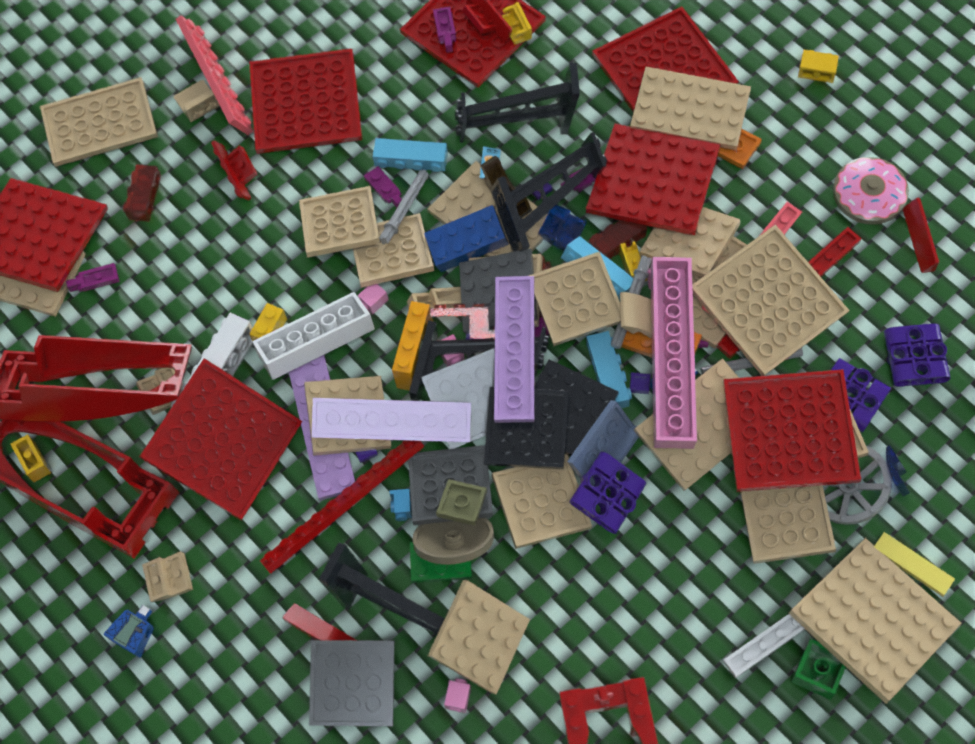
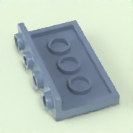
M610 400L567 462L580 479L589 471L601 451L611 455L621 463L639 438L634 432L637 426L632 424L616 401ZM591 476L590 484L594 486L595 479Z

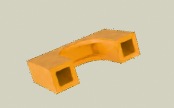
M414 301L410 303L392 367L396 387L399 389L410 390L418 361L421 340L424 339L428 321H433L430 304Z

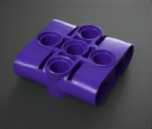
M939 324L898 326L884 330L888 352L887 363L891 367L894 386L939 384L951 379L946 358L947 347L943 343ZM933 351L938 352L940 355H935ZM913 353L919 354L920 357H916ZM894 355H899L901 359L895 358ZM917 371H922L924 375H920Z
M839 358L832 370H844L847 393L855 395V397L848 396L851 412L852 410L854 411L852 415L859 431L863 433L888 395L891 387L872 377L868 370L864 368L858 369ZM857 378H861L865 382H859ZM870 382H871L872 385L870 386V388H869L868 391H867L866 389H867V387L869 386V384H870ZM864 403L871 404L872 408L866 407Z
M601 451L589 471L582 476L581 483L569 502L605 530L617 534L628 514L635 509L636 501L647 483L611 455ZM617 471L621 475L620 481L616 478ZM591 476L595 479L594 486L590 484ZM607 488H609L611 492L610 497L606 496ZM623 499L626 501L625 509L621 505ZM597 504L601 508L599 514H597L595 511V507Z

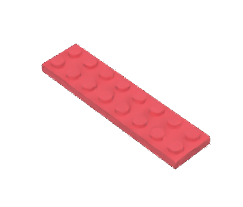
M180 15L176 21L229 124L246 135L253 132L250 126L252 123L244 114V107L237 101L238 96L231 89L229 79L224 76L223 73L225 71L218 64L216 54L211 51V44L204 37L203 29L200 26H195L190 19Z

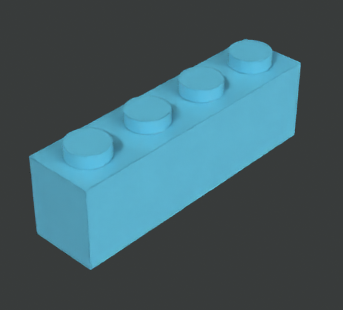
M375 139L373 151L374 166H379L380 168H408L418 171L424 169L434 172L446 170L447 143Z
M579 236L567 245L561 259L565 262H570L599 251ZM600 252L620 301L621 292L629 293L633 277Z
M609 331L586 336V345L597 382L618 391L619 395L615 401L621 408L629 407L632 394L630 388H626L625 382H627L626 374L624 371H621L619 366L621 365L620 355L616 354L611 346L613 337H610Z

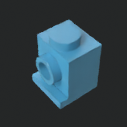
M389 490L392 500L390 501L391 513H395V520L405 521L407 518H412L410 490Z

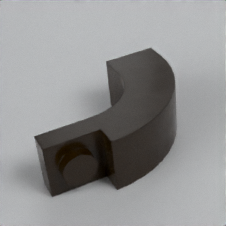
M493 156L480 165L489 190L498 178L504 176L510 192L516 189L508 179L497 156ZM527 197L517 203L516 208L520 218L532 212Z

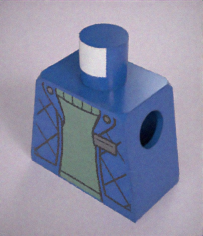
M144 605L140 607L136 615L129 610H125L103 635L140 658L154 630V627L146 621L152 610Z

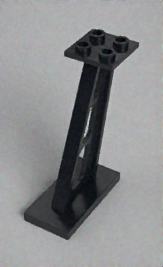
M569 63L564 83L468 106H466L465 92H461L460 100H457V110H455V120H458L456 136H459V143H463L465 130L468 128L559 116L560 134H568L580 95L577 63ZM559 98L556 104L529 107L534 102ZM525 105L523 109L500 112V110ZM495 111V113H493V114H487V115H481V116L470 117V116L477 115V114H482V113H487V112Z
M594 132L588 135L581 144V148L511 192L505 176L496 180L490 191L512 252H521L528 249L530 245L525 233L590 173H592L593 178H596L607 166L606 157L600 149V140L595 136ZM586 157L588 164L570 178L567 169ZM559 174H563L565 184L550 197H547L543 186ZM534 191H539L542 203L524 219H521L516 208L517 203Z
M428 321L409 390L411 401L421 400L425 387L421 377L438 371L433 370L434 361L437 356L465 353L467 354L466 359H468L473 353L485 352L493 348L495 350V339L437 341V324L434 321ZM542 327L540 337H534V375L536 376L538 370L543 368V352L546 353L549 343V335H546V328Z
M338 542L319 580L342 607L350 609L356 596L359 595L438 635L445 618L367 577L368 573L348 547Z

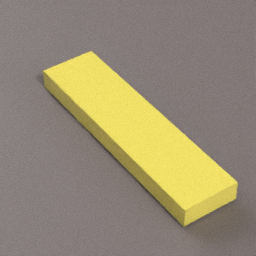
M885 532L874 546L900 569L942 597L955 580V578Z

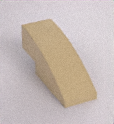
M461 287L432 288L429 293H412L407 300L408 307H410L411 301L430 304L432 315L462 307Z

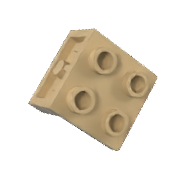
M200 80L173 96L190 122L220 106L212 89L210 90L204 80Z

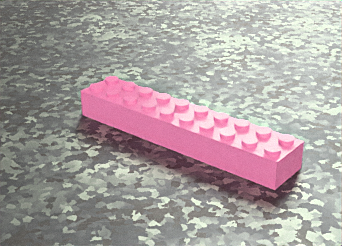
M653 257L651 263L654 448L694 449L697 442L692 258Z

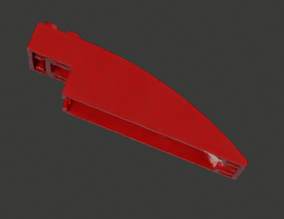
M39 335L34 346L35 352L4 350L0 359V419L47 422L91 420L130 414L175 401L179 397L192 344ZM171 368L175 370V374L171 378L161 381L159 386L150 391L29 384V381L44 382L109 370ZM20 381L19 390H15L17 382Z
M2 419L0 422V482L64 521L135 559L145 544L143 537L150 527L153 528L157 523L156 518L164 507L169 509L179 494L170 482L140 468L129 456L59 421ZM25 432L57 439L95 454L117 469V473L141 496L121 525L105 517L96 507H91L84 519L41 497L21 478L9 463L2 450L3 438L10 433Z
M644 677L583 690L578 688L559 692L567 744H588L589 730L586 714L623 707L627 708L631 737L638 736L642 744H658Z

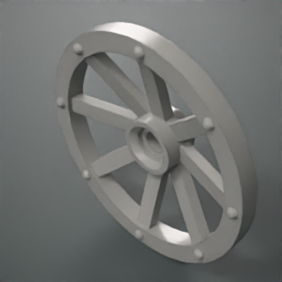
M866 446L869 452L868 456L874 461L860 472L861 481L879 466L883 473L884 483L827 485L839 489L825 496L826 504L844 494L840 515L828 511L831 522L847 525L861 523L874 517L886 505L892 489L891 473L883 457L872 448ZM879 490L882 492L875 504L870 506L858 491ZM851 496H854L866 511L855 515H847Z

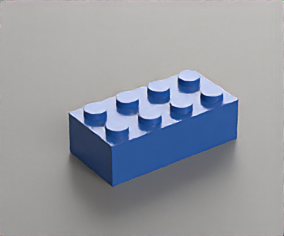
M493 205L424 233L434 263L440 272L458 266L461 262L469 261V258H477L509 245L498 213Z

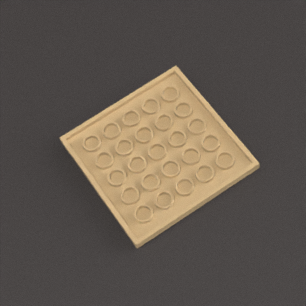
M776 225L692 284L694 296L762 376L768 374L850 311Z
M866 538L789 612L802 627L886 704L962 624L889 558L879 552Z

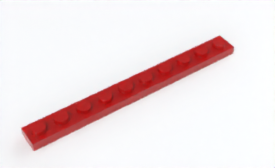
M847 227L808 263L822 277L856 247L862 238ZM728 335L723 337L717 346L729 359L740 351Z
M403 440L397 448L391 450L380 462L375 463L369 471L359 476L357 481L345 488L335 499L329 501L323 509L313 514L306 523L297 527L295 532L283 539L272 551L267 552L260 562L270 574L420 451L424 447L421 441Z

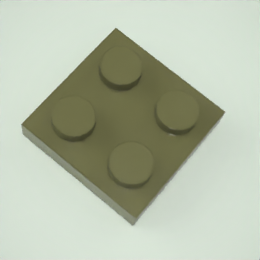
M448 479L436 511L437 517L475 526L487 494V488Z

